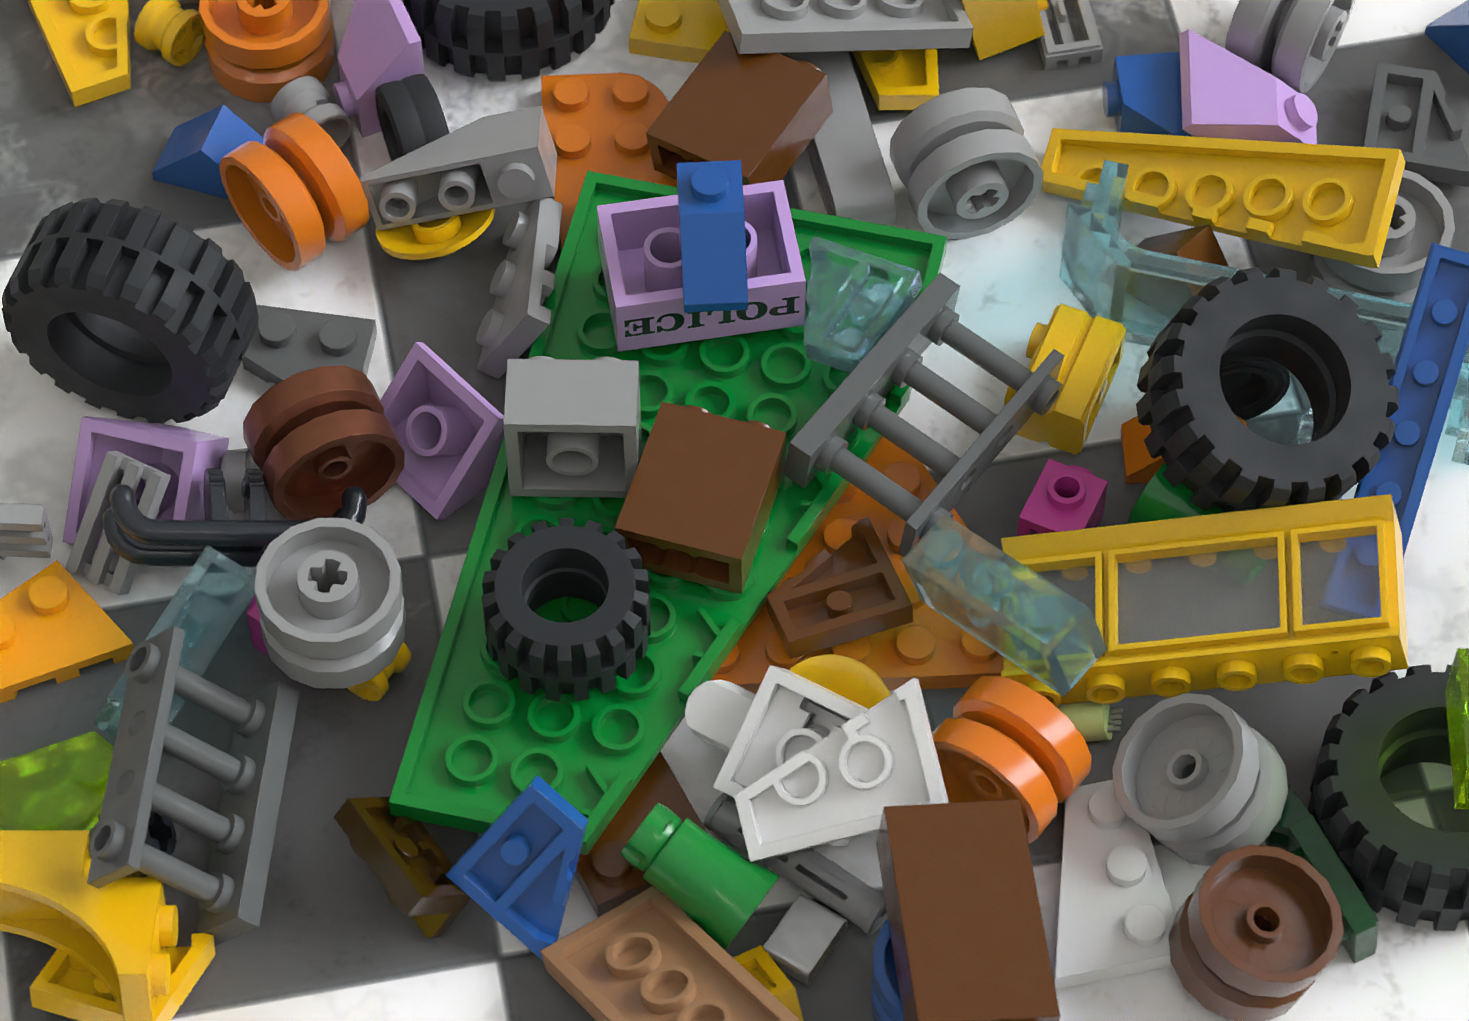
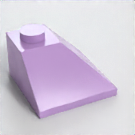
M355 0L337 56L340 82L332 84L336 104L342 108L348 117H353L363 138L382 131L375 101L376 88L391 81H400L408 76L415 74L425 75L421 39L402 0Z
M1189 29L1179 34L1182 129L1193 137L1317 144L1316 124L1318 122V115L1315 104L1306 95L1296 92L1277 77Z
M90 416L82 417L62 542L74 544L106 452L119 451L171 475L156 516L157 520H205L203 496L206 468L221 469L222 457L228 450L229 438L174 425ZM123 471L119 484H121L125 471ZM142 478L135 493L137 507L147 482ZM103 528V530H102V532H101V535H100L98 544H97V546H96V550H97L98 545H99V542H100V540H101V537H102L104 528Z

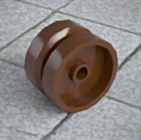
M1248 845L1227 852L1205 872L1197 883L1194 892L1187 897L1177 911L1169 933L1171 963L1184 989L1205 1009L1232 1021H1267L1286 1014L1314 984L1315 979L1336 957L1343 935L1341 906L1327 879L1310 863L1299 856L1279 847Z

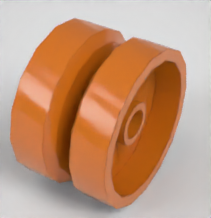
M199 0V15L202 31L205 35L208 64L216 81L234 96L257 103L272 102L279 90L287 83L299 77H316L322 82L335 62L336 40L334 25L331 19L330 0Z
M301 112L290 113L268 127L263 137L264 145L257 141H247L223 156L219 165L223 186L230 203L243 225L258 245L276 263L287 270L293 271L300 270L323 254L326 247L325 238L334 242H342L365 227L370 218L367 198L360 180L348 159L331 136L313 119Z
M981 676L953 707V718H947L932 732L949 803L1020 799L1028 845L1041 835L1056 816L1057 804L1070 797L1091 771L1092 756L1084 737L1070 719L1044 696L1022 683L1002 676Z

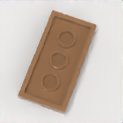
M654 886L540 951L546 971L596 1021H800Z

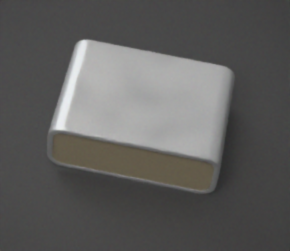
M800 894L763 948L781 971L808 986L844 935L848 920Z

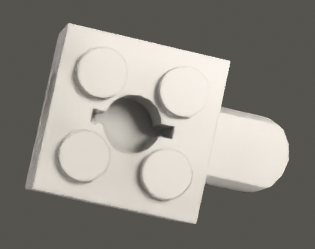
M770 665L757 694L729 681L710 680L696 687L689 696L685 708V717L688 728L695 736L728 752L713 788L734 797L736 793L802 750L806 751L841 728V725L851 718L869 709L787 669ZM851 838L828 844L831 846H847Z

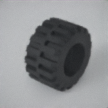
M559 518L560 526L548 528L546 522L541 521L531 525L532 534L526 537L519 531L507 539L508 551L497 549L491 557V571H485L482 580L483 596L481 597L485 633L492 660H499L500 673L508 681L519 677L520 690L533 695L538 688L545 690L546 700L559 702L562 693H574L575 701L589 699V690L598 688L602 694L615 689V677L618 675L627 680L636 671L635 658L644 659L648 649V636L651 635L649 579L647 569H642V558L635 547L625 549V537L615 530L605 536L602 534L600 523L587 520L584 527L574 526V518ZM561 597L586 599L600 607L590 616L568 623L549 621L534 613L543 604Z

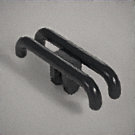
M206 468L203 481L205 520H157L148 518L138 509L135 492L126 484L116 485L111 490L109 496L111 507L105 510L102 517L107 542L117 555L132 564L147 567H256L269 543L291 526L310 521L267 520L265 487L261 469L245 470L241 485L242 497L244 498V520H230L225 496L226 483L222 470L219 468ZM350 486L342 493V508L336 510L332 518H347L363 524L367 511L365 491L358 486Z

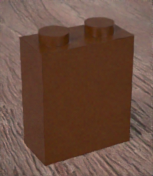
M724 31L646 132L654 170L677 180V163L741 160L743 185L782 180L833 112L827 74L808 61H796L779 53L738 54L730 32Z
M662 402L615 525V531L625 537V549L635 547L642 558V569L742 594L784 475L786 432L775 430L759 421L743 422L711 414L706 409L694 405L682 407Z

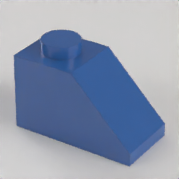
M1180 52L1115 56L1112 81H1104L1102 85V101L1105 117H1115L1117 132L1192 136L1182 129Z
M741 160L677 163L678 220L684 313L748 310L745 212Z

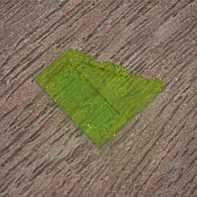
M91 731L1 761L0 830H90L99 822L97 817L101 814L114 747L97 732Z

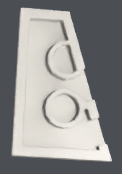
M911 679L894 690V693L866 712H861L842 724L841 728L806 751L802 750L734 795L750 862H757L879 831L884 806L949 803L918 679Z
M1113 780L1079 786L1065 800L1056 961L1054 969L1056 990L1173 966L1170 958L1169 933L1175 919V913L1149 832L1125 815L1114 795Z

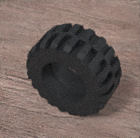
M402 0L421 39L422 50H426V57L444 68L448 63L454 65V72L474 78L476 73L487 74L489 81H506V75L521 74L522 80L537 77L540 75V69L548 66L554 71L571 61L572 52H576L578 55L582 54L595 42V33L599 34L605 29L611 17L610 7L614 4L615 0Z
M87 198L76 203H67L50 211L49 215L41 219L4 289L2 313L6 330L11 332L12 343L19 353H26L29 356V364L41 375L47 374L55 380L54 385L68 394L74 392L86 399L84 403L100 410L102 407L114 410L117 416L131 420L136 417H143L147 419L148 423L164 424L170 419H173L176 423L190 421L195 417H200L216 408L220 401L225 398L258 326L259 315L255 295L250 282H245L243 270L234 259L227 260L222 255V248L210 238L204 240L193 232L194 227L179 219L177 222L161 216L162 211L148 206H144L142 209L131 207L128 201L110 199L105 203H101L98 198Z
M1257 267L1238 270L1231 279L1221 276L1206 284L1196 296L1193 295L1156 336L1147 351L1149 359L1140 368L1137 382L1140 392L1146 393L1136 403L1138 422L1142 426L1150 425L1151 433L1143 441L1151 458L1161 456L1167 464L1168 468L1162 473L1173 488H1176L1180 483L1193 492L1189 502L1206 512L1212 505L1223 509L1222 513L1339 500L1374 468L1381 459L1380 451L1390 443L1396 426L1393 419L1389 417L1399 409V390L1396 386L1388 385V380L1396 373L1392 356L1389 352L1381 354L1377 342L1383 336L1373 321L1364 324L1354 313L1360 306L1346 294L1338 299L1328 293L1329 283L1312 275L1305 282L1296 280V271L1274 267L1265 278L1263 271ZM1234 352L1255 353L1266 356L1288 369L1300 382L1310 401L1313 414L1311 441L1304 444L1277 443L1257 435L1242 424L1230 409L1221 388L1219 370L1221 356Z
M1429 664L1410 666L1407 669L1406 676L1403 678H1398L1395 672H1388L1372 679L1369 692L1365 688L1357 689L1344 701L1341 713L1332 717L1325 731L1310 787L1312 793L1308 811L1315 818L1372 911L1379 913L1382 907L1398 913L1395 922L1415 927L1419 919L1433 921V929L1435 931H1456L1460 920L1469 921V831L1447 832L1436 830L1409 818L1388 797L1381 783V778L1402 766L1425 762L1449 765L1469 774L1468 667L1447 665L1445 672H1432L1431 665Z

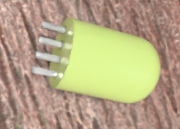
M1094 702L1063 704L1057 707L1070 719L1084 737L1085 742L1111 740L1113 731H1120L1121 729L1120 726L1113 727V725H1121V720L1113 721V719H1122V715H1112V713H1122V708L1111 709L1110 704Z

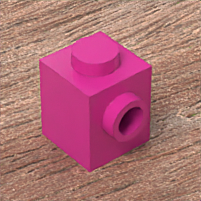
M1048 459L1019 516L1017 536L1098 527L1104 514L1108 481L1096 477L1091 471L1081 466H1067Z

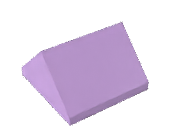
M415 342L380 401L384 407V416L393 426L405 451L404 468L396 482L436 520H444L489 485L504 437V416L423 342Z

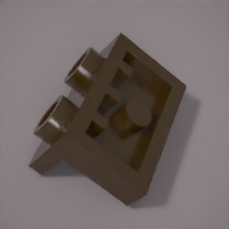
M391 796L348 798L335 814L334 819L350 839V846L353 851L368 863L386 888L390 901L402 910L406 916H411L427 938L441 937L471 899L446 876L453 865L421 821L413 820L409 817L391 815L389 807Z

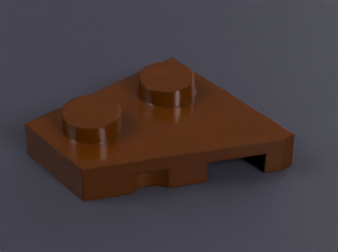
M869 517L859 520L851 527L852 538L834 553L830 554L823 549L806 563V567L801 574L788 578L767 595L768 614L789 659L913 622V605Z

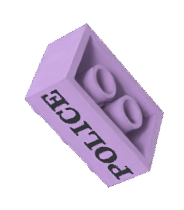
M784 180L743 185L748 310L684 313L677 195L597 206L599 254L618 352L805 325L806 280Z

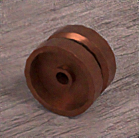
M345 365L320 366L286 378L270 387L256 400L243 421V439L254 463L263 472L264 485L274 507L285 519L313 520L316 518H332L334 512L342 508V493L350 486H358L365 491L368 506L377 501L395 484L404 468L405 451L393 426L384 416V407L373 384L363 371Z

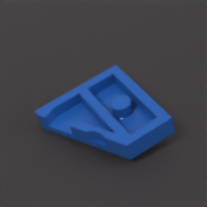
M536 775L452 865L446 876L543 961L540 951L558 941L588 819L542 778Z

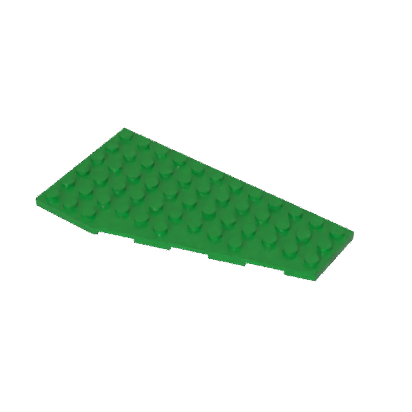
M587 171L555 271L554 289L549 297H547L544 306L551 310L550 325L533 342L528 359L535 356H547L562 360H594L599 357H613L619 360L639 361L642 428L641 456L662 402L682 407L686 405L698 406L706 409L711 414L743 422L759 421L775 430L786 432L787 459L790 441L942 270L947 248V236L790 208L806 280L805 325L618 352L599 254L597 206L677 195V187ZM894 385L884 397L886 399L885 407L899 415L909 401L912 388L908 385L904 388ZM858 427L846 440L848 442L847 450L866 462L883 436L871 428L863 431ZM504 436L389 800L391 815L409 817L413 820L482 834L534 777L538 775L588 819L580 854L587 855L684 719L689 696L696 687L713 678L766 603L767 595L776 589L850 483L833 471L829 474L819 471L810 483L803 488L783 475L742 594L647 570L650 594L651 635L648 636V649L644 659L635 658L636 671L627 680L618 675L615 677V689L605 694H602L598 688L589 690V699L575 701L574 693H562L559 702L546 700L545 690L538 688L533 695L520 690L519 677L508 681L500 673L499 660H492L485 633L481 597L483 596L482 580L484 572L491 571L490 559L497 549L508 551L507 539L518 531L526 537L532 534L531 525L541 521H545L549 528L560 526L559 518H574V526L584 527L587 520L600 523L602 534L608 535L615 530V525L626 498L510 496ZM561 597L543 604L534 613L549 621L568 623L582 620L593 614L600 607L586 599Z

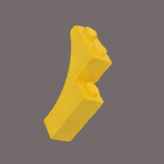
M0 830V931L25 936L68 953L71 957L84 964L105 984L117 1002L124 1021H153L157 996H167L170 989L169 954H164L165 947H175L178 939L177 906L166 905L163 882L152 877H123L99 889L87 884L92 860L89 850L91 842L89 830Z

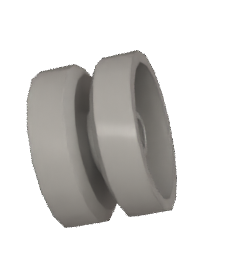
M1239 0L1228 30L1225 49L1260 69L1265 68L1271 63L1273 76L1296 92L1307 93L1317 82L1335 52L1349 21L1355 0Z
M967 87L941 94L918 106L902 120L890 139L889 156L899 179L908 190L907 198L917 221L926 233L947 236V239H967L990 233L1013 221L1026 210L1042 188L1043 170L1033 148L1024 136L1023 126L1014 107L1005 94L991 88Z
M1404 170L1379 268H1369L1310 254V276L1312 275L1329 283L1330 286L1327 292L1334 297L1340 299L1346 294L1360 307L1354 313L1363 323L1367 324L1373 321L1374 324H1397L1408 320L1431 243L1451 248L1455 232L1452 207L1437 186L1418 173Z
M316 518L291 526L269 543L258 562L254 591L257 608L260 613L262 638L271 661L289 678L314 688L344 689L371 680L390 665L397 655L405 639L406 624L401 568L392 546L373 528L347 518Z
M1184 693L1158 702L1138 717L1120 742L1112 768L1114 795L1125 815L1154 835L1155 839L1190 864L1212 866L1227 852L1248 845L1259 846L1265 841L1281 818L1288 794L1286 765L1274 745L1259 732L1249 727L1246 721L1230 707L1210 695Z

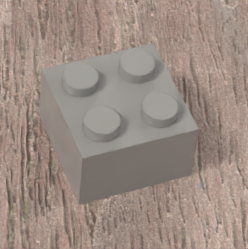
M535 356L529 359H507L503 425L510 496L626 498L641 459L642 428L639 361L619 360L613 357H599L594 360H562L547 356Z

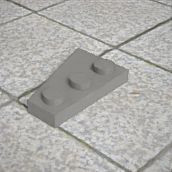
M550 198L535 200L525 213L516 211L510 219L503 236V244L508 246L509 250L506 260L500 263L490 284L489 292L496 296L494 306L483 318L476 336V343L483 346L476 370L496 379H499L507 371V359H518L550 325L551 310L543 307L542 304L545 296L549 297L554 289L555 274L546 270L558 250L563 205Z

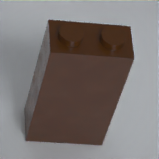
M1020 799L884 806L876 847L904 1021H1059V1005Z

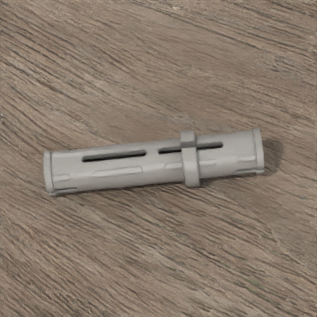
M723 792L709 809L703 826L708 830H713L748 854L735 798ZM812 848L755 862L765 868L769 867L807 892L814 899L824 903L862 928L863 932L868 935H872L887 917L883 894Z

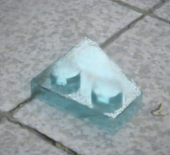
M814 236L810 242L811 280L807 282L806 300L809 312L808 317L805 319L804 329L806 355L808 359L851 373L910 307L922 289L920 271Z

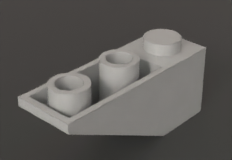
M540 105L482 117L361 176L360 183L377 230L380 231L553 197L555 192L557 152L542 106Z

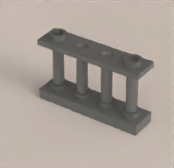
M939 273L790 441L784 475L803 488L810 483L819 471L825 474L833 471L906 521L898 554L908 561L924 542L932 547L940 540L953 519V514L950 511L1032 414L1036 412L1043 416L1049 411L1063 388V384L1057 381L1064 359L1063 354L1053 349L1034 372L958 322L960 315L954 310L960 285L942 273ZM931 343L937 346L945 343L1017 393L997 415L924 366L921 354ZM894 385L900 388L908 385L975 430L980 436L960 458L886 408V399L884 397ZM858 427L863 431L869 428L873 429L943 477L924 502L847 450L848 442L846 440Z
M173 626L134 646L127 660L125 672L128 680L99 825L90 842L89 850L92 860L87 884L99 889L131 873L140 871L198 899L200 914L196 933L213 935L214 944L219 945L258 928L260 924L300 691L281 681H277L244 698L231 693L179 666L185 631L177 626ZM173 693L231 722L233 733L229 754L168 724ZM162 751L220 780L222 793L218 813L156 783ZM151 811L209 839L211 854L207 873L145 843Z

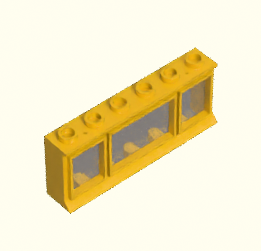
M1391 494L1001 538L1005 562L1004 671H1001V676L1024 684L1047 698L1056 707L1060 704L1089 701L1098 704H1113L1124 698L1148 695L1172 698L1189 691L1217 688L1243 691L1254 687L1256 684L1286 681L1295 684H1311L1325 677L1354 674L1371 678L1382 676L1389 671L1409 669L1402 533Z

